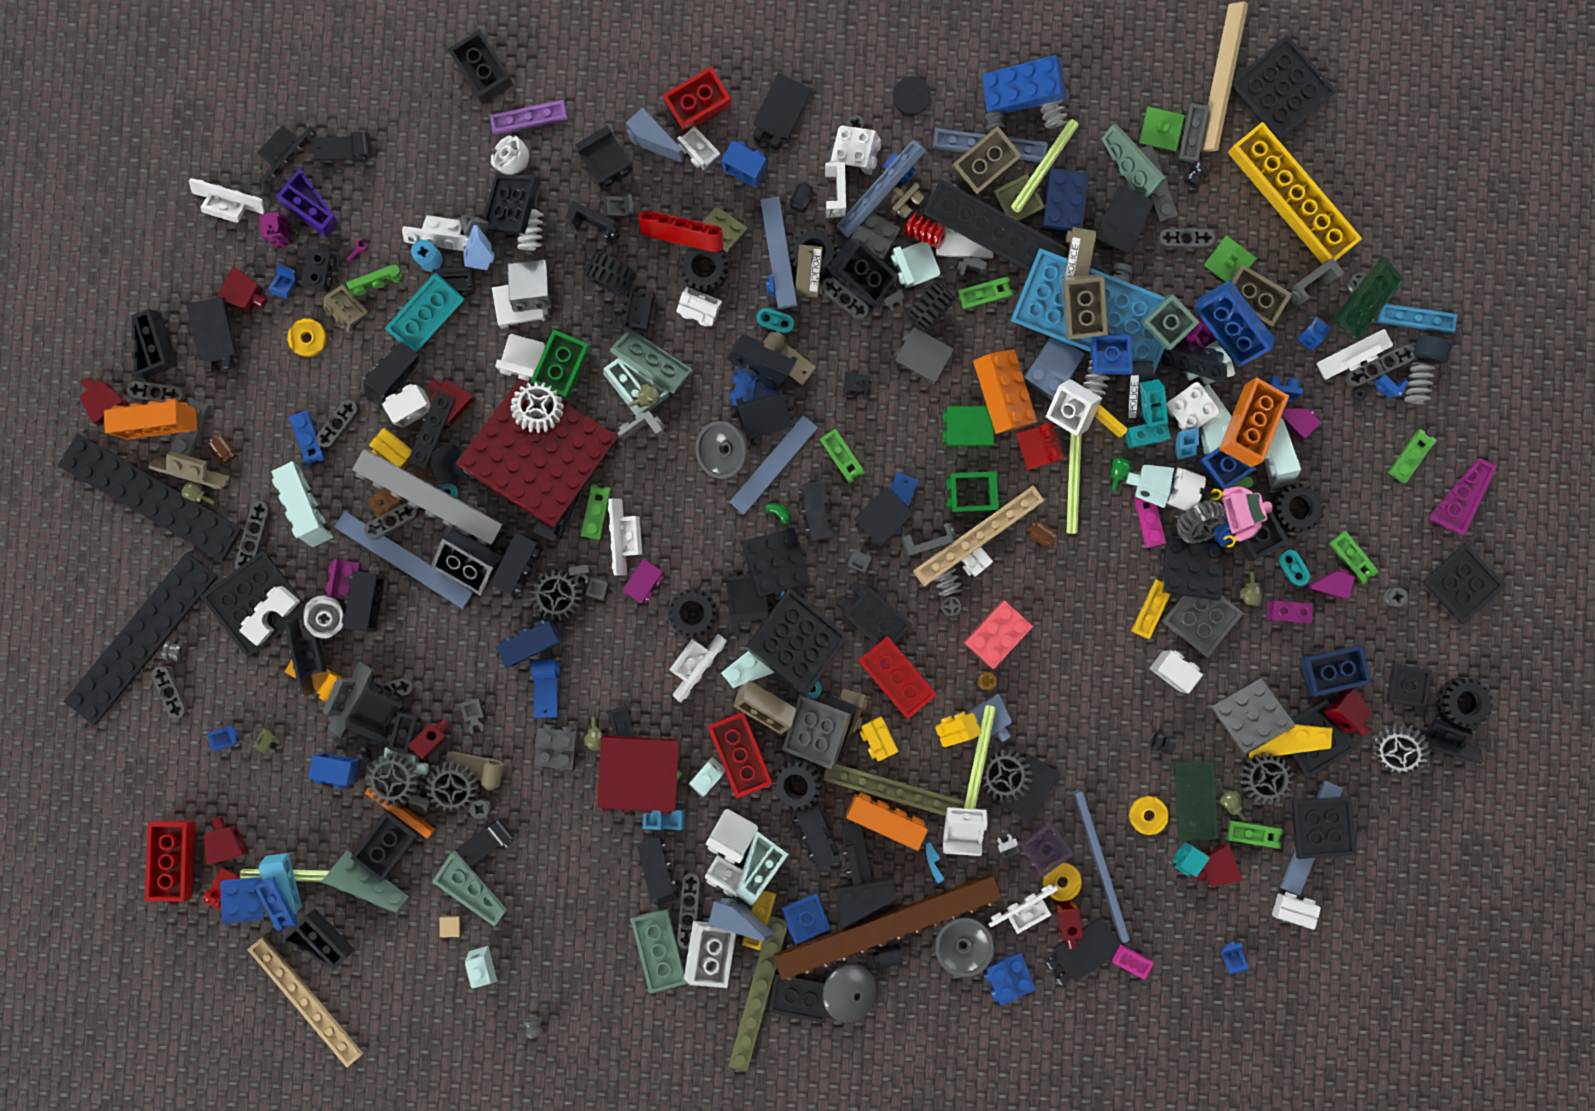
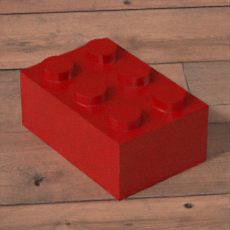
M712 66L662 95L666 107L683 134L687 133L693 126H699L732 106L731 98Z

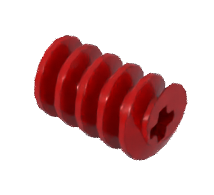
M914 213L907 221L903 234H908L910 238L915 237L917 241L922 240L924 244L928 243L931 247L935 245L936 249H940L946 238L945 225L942 224L938 229V222H934L931 226V219L924 223V216L917 220L918 214Z

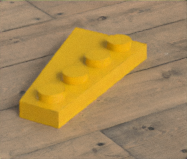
M1295 724V727L1250 752L1249 759H1254L1253 755L1262 758L1261 753H1265L1266 757H1269V754L1278 756L1330 749L1332 728Z

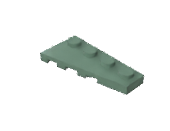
M1117 124L1112 125L1102 137L1104 145L1112 159L1118 163L1121 175L1126 177L1129 189L1150 198L1166 177Z
M455 850L450 854L432 881L494 927L507 910Z
M349 851L343 854L321 881L323 884L333 886L340 891L350 893L357 898L367 900L394 913H397L409 897L385 879L380 882L350 859L353 854Z

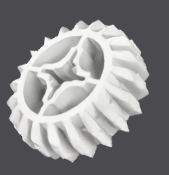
M537 382L534 383V386L527 383V389L521 386L520 392H515L516 398L511 400L513 404L511 406V411H513L512 417L517 418V425L522 423L523 430L529 427L530 433L533 429H536L539 434L541 428L547 432L548 426L554 428V422L559 423V417L563 415V411H561L564 407L561 403L562 397H557V390L550 391L551 385L545 388L544 382L541 386H538ZM527 400L529 406L527 407L526 411L523 412L521 406L523 402ZM551 403L553 406V410L548 415L546 408L548 407V404Z

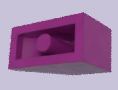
M1197 317L1195 318L1199 323L1183 338L1189 344L1197 343L1202 347L1217 341L1204 321Z
M1284 409L1281 416L1286 428L1299 441L1305 439L1321 423L1318 420V415L1308 409Z
M1337 569V571L1329 572L1308 584L1306 589L1341 599H1349L1355 576L1349 575V571Z

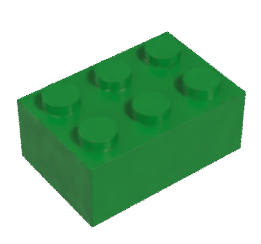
M553 329L530 382L533 385L537 382L538 386H541L544 382L545 388L551 385V392L557 390L558 396L569 400L591 350L590 345Z

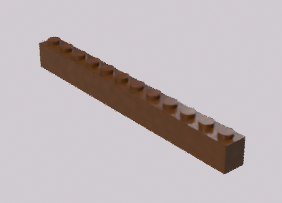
M990 873L885 912L879 916L871 917L774 953V959L781 979L789 981L795 979L797 974L803 972L805 974L811 973L816 970V967L821 965L823 967L834 964L835 960L840 958L841 960L849 959L856 952L865 953L871 950L870 947L875 945L881 947L888 944L889 940L894 938L896 940L903 939L910 932L919 933L924 931L925 927L929 925L938 926L945 919H957L962 916V913L967 911L969 913L976 912L980 909V906H992L998 903L997 900L1002 898L995 878Z

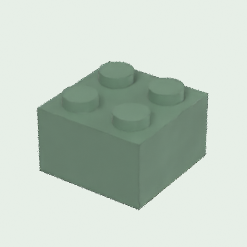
M1170 294L1143 318L1140 323L1166 350H1171L1199 321L1173 294Z

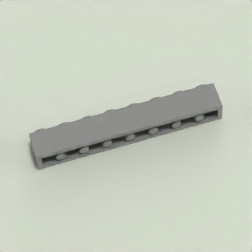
M363 449L352 469L356 472L355 476L366 481L368 478L374 482L372 485L381 490L385 487L391 491L390 494L398 499L403 497L409 500L408 504L418 509L419 506L424 508L427 515L433 518L437 515L443 519L442 522L450 527L455 525L461 528L459 531L467 536L471 534L476 536V541L485 546L488 543L490 545L493 544L503 526L502 522L367 449Z

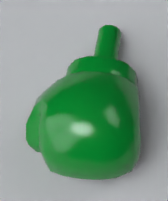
M1115 458L1112 461L1113 467L1110 477L1115 478L1111 489L1113 491H1116L1119 479L1124 480L1128 473L1132 471L1130 462L1124 458Z

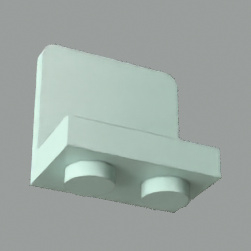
M920 242L901 249L900 246L893 249L890 256L894 267L897 266L899 281L901 284H904L906 289L940 275L939 267L928 243Z

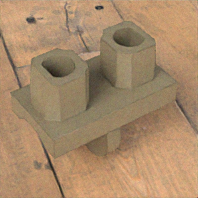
M917 183L905 194L904 192L908 189L905 185L900 189L896 186L892 189L895 195L891 200L895 203L900 199L892 207V214L895 216L898 214L902 218L907 219L913 210L906 204L911 200L918 207L924 201L925 197L919 191L920 186Z

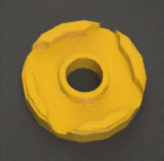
M301 319L290 328L287 340L290 348L295 353L303 357H312L323 351L327 343V334L320 323L313 319ZM306 333L312 335V339L308 343L303 341V336Z
M1140 797L1130 807V823L1135 830L1142 834H1158L1168 823V810L1164 803L1156 797ZM1148 810H1151L1154 814L1153 819L1150 821L1144 819V813Z
M1066 862L1052 864L1043 875V886L1045 887L1049 884L1052 886L1057 885V880L1060 877H1066L1067 884L1064 887L1058 886V891L1049 896L1057 901L1073 899L1081 889L1080 873L1073 865Z

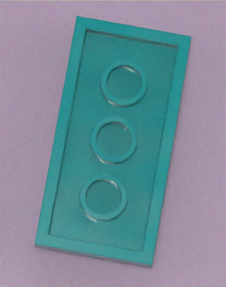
M435 272L384 329L399 342L402 341L417 352L465 298Z

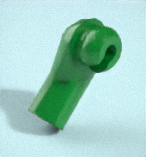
M766 504V513L777 514L781 524L786 525L790 523L791 514L785 506Z

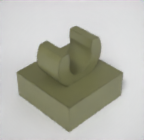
M263 728L254 745L257 751L265 753L266 750L274 753V748L269 745L272 742L279 744L280 741L277 737L273 736L270 730Z

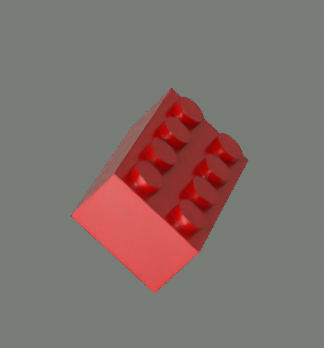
M739 712L707 726L736 799L773 784L744 712Z
M154 820L148 822L145 901L184 902L192 898L195 820Z

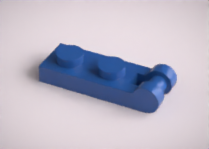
M306 410L289 416L305 465L308 467L316 461L322 462L326 460L322 446L316 441L317 432L309 411ZM315 449V454L310 455L309 451Z
M275 877L257 882L254 888L276 930L280 931L285 929L286 926L292 927L297 925V916L292 913Z

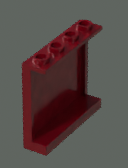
M603 735L600 743L597 808H602V811L621 809L622 812L641 810V813L660 811V814L666 815L675 812L677 809L676 793L680 739Z

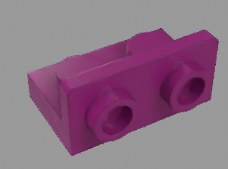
M333 559V563L329 565L330 580L326 583L325 587L327 597L345 600L346 595L350 593L349 577L353 574V571H360L361 563Z

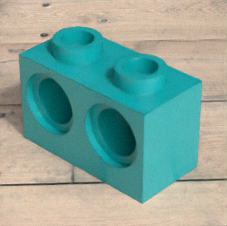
M1159 379L1140 383L1142 413L1147 425L1151 427L1168 423L1166 394L1163 384Z
M1167 423L1151 427L1147 424L1130 427L1125 433L1128 449L1171 439Z
M1184 842L1171 861L1176 863V869L1188 877L1191 874L1197 877L1209 860V857Z

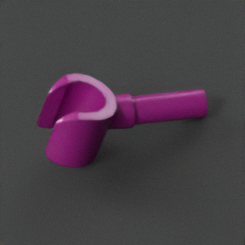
M362 238L356 241L357 248L346 259L349 263L360 252L365 253L368 251V244L360 247L364 242Z

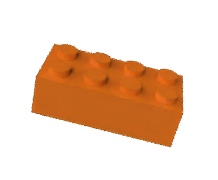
M1015 349L990 353L973 361L996 434L1021 429L1037 422Z
M1257 377L1246 383L1219 450L1251 468L1263 462L1289 395Z
M166 399L162 403L159 401H149L147 405L134 403L130 404V407L113 406L112 409L104 410L105 433L129 440L197 431L196 408L189 406L188 403L178 402L177 399Z
M863 792L854 794L846 812L847 819L919 851L928 830L925 822H923L924 820L916 816L909 818L905 811L898 808L892 810L889 808V804L881 800L874 802L871 800V796Z

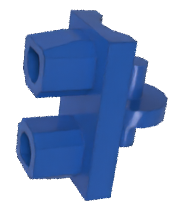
M1271 376L1268 380L1269 385L1289 395L1287 404H1292L1293 399H1298L1299 395L1303 394V388H1300L1299 379L1289 378L1286 386H1280L1281 377Z

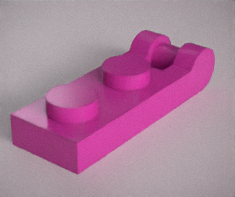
M1134 496L1145 547L1165 544L1166 541L1157 505L1149 502L1150 508L1144 509L1143 503H1147V501Z

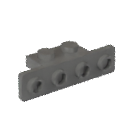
M358 662L351 678H337L322 711L327 716H333L328 729L340 738H343L347 731L345 719L374 672L372 668L363 662Z

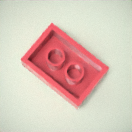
M1002 600L963 643L991 669H994L1033 626L1005 600Z

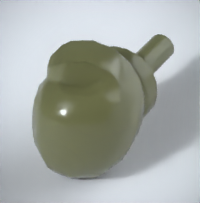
M648 384L642 385L640 393L636 394L638 399L628 403L627 406L631 408L637 404H641L642 407L656 404L660 399L657 388Z
M189 481L184 485L181 492L184 498L198 503L204 500L214 505V500L204 496L206 491L203 490V484Z
M1250 572V583L1245 584V588L1241 589L1239 595L1240 599L1247 605H1258L1262 599L1259 583H1255V572Z
M591 717L592 729H589L588 734L585 735L584 745L591 751L600 750L603 734L601 728L596 726V717Z
M1236 791L1224 793L1220 798V804L1231 815L1237 814L1242 822L1245 821L1246 818L1240 812L1243 808L1240 794Z

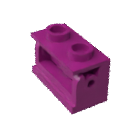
M279 212L259 215L263 239L275 246V248H285L287 245L293 244L289 240V226L291 223Z
M643 559L622 591L641 604L644 601L648 602L654 594L651 592L655 585L659 586L663 581L664 576L662 575L664 572L646 559Z
M1276 600L1268 601L1266 620L1312 623L1313 604Z

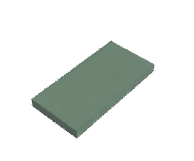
M629 329L610 350L611 353L673 394L693 372L691 368L632 329Z
M664 908L631 917L630 920L649 993L687 984L688 982L684 979L685 971L669 909Z

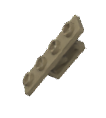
M172 451L166 454V458L156 456L149 463V469L204 484L212 488L222 489L229 481V476L207 470L206 461Z

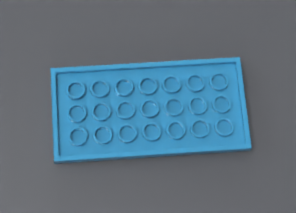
M1039 248L1010 321L1090 352L1091 337L1069 340L1065 336L1061 279L1065 276L1068 259ZM1090 268L1089 275L1101 274L1104 276L1108 335H1115L1117 333L1131 335L1132 361H1153L1155 373L1165 348L1140 321L1165 297Z

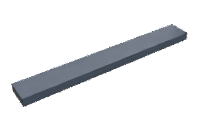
M343 512L334 526L336 529L462 609L465 608L474 592L433 569L430 564L386 536L378 540L369 539L364 532L366 524L350 513ZM371 527V532H369V534L373 533L374 535H376L377 531Z
M1081 790L1072 791L1119 940L1122 943L1128 942L1130 940L1084 793Z

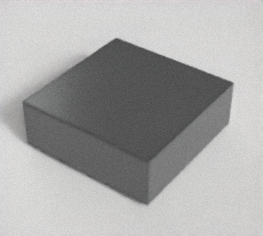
M590 577L585 596L605 600L609 582Z

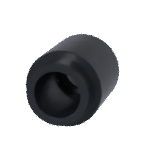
M807 183L798 184L789 200V207L799 213L806 210L815 194L812 191L813 187Z

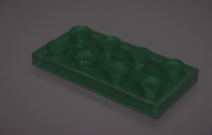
M1381 257L1333 319L1351 340L1357 341L1404 282V279L1388 259Z
M1214 761L1173 763L1178 840L1218 839Z

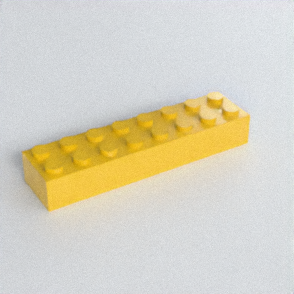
M1263 122L1227 152L1322 264L1331 258H1334L1336 261L1362 239Z

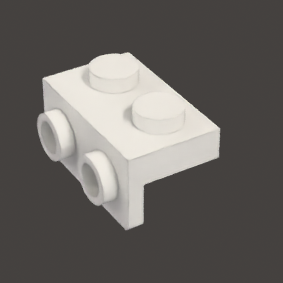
M695 126L683 137L679 136L677 138L678 146L682 149L683 154L688 153L691 157V162L697 168L701 167L705 170L720 156L718 150Z
M717 854L705 875L706 882L714 887L718 885L723 888V892L730 897H738L736 892L743 869Z

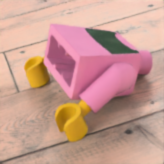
M1237 486L1224 489V491L1219 489L1211 491V494L1217 493L1220 495L1212 500L1220 502L1222 499L1232 534L1236 533L1235 536L1228 535L1224 538V540L1227 538L1233 540V543L1226 547L1230 548L1234 546L1236 541L1241 542L1253 537L1262 527V522L1267 520L1266 513L1272 512V504L1269 501L1262 502L1259 493H1252V491L1244 487Z

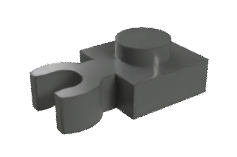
M480 698L460 703L464 722L470 721L471 723L469 725V732L471 734L475 733V725L480 727V731H485V726L479 719L485 717Z

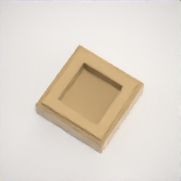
M460 916L440 917V937H459Z

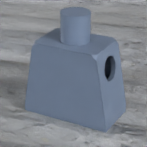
M998 693L966 713H974L977 724L981 729L985 706H994L996 711L990 737L996 734L1001 742L1011 737L1006 726L1012 723Z

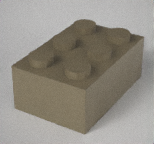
M997 126L951 166L976 195L1022 155Z
M1244 265L1236 269L1230 279L1268 330L1272 328L1292 293Z
M1096 274L1062 278L1065 336L1070 340L1108 335L1104 276Z

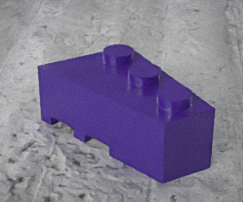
M299 168L277 194L276 199L280 206L327 238L338 225L335 215Z

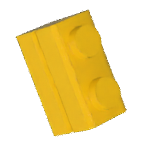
M383 428L369 445L373 448L372 453L381 458L384 457L387 461L402 469H405L410 463L408 459L412 449L388 429Z
M965 711L954 715L953 719L952 716L941 719L942 723L935 727L943 747L972 740L982 733L974 713L965 714Z
M882 716L861 725L862 730L859 733L864 742L868 740L870 745L868 751L872 759L876 758L877 761H881L899 752Z

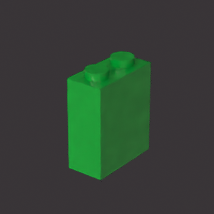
M947 406L946 411L942 412V423H946V431L942 432V441L946 442V447H992L994 445V427L987 406Z

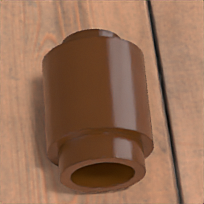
M215 435L209 440L208 448L224 464L237 456L234 447L224 435Z
M1040 521L1037 523L1032 522L1027 530L1029 532L1028 537L1042 546L1050 547L1057 536L1053 529Z

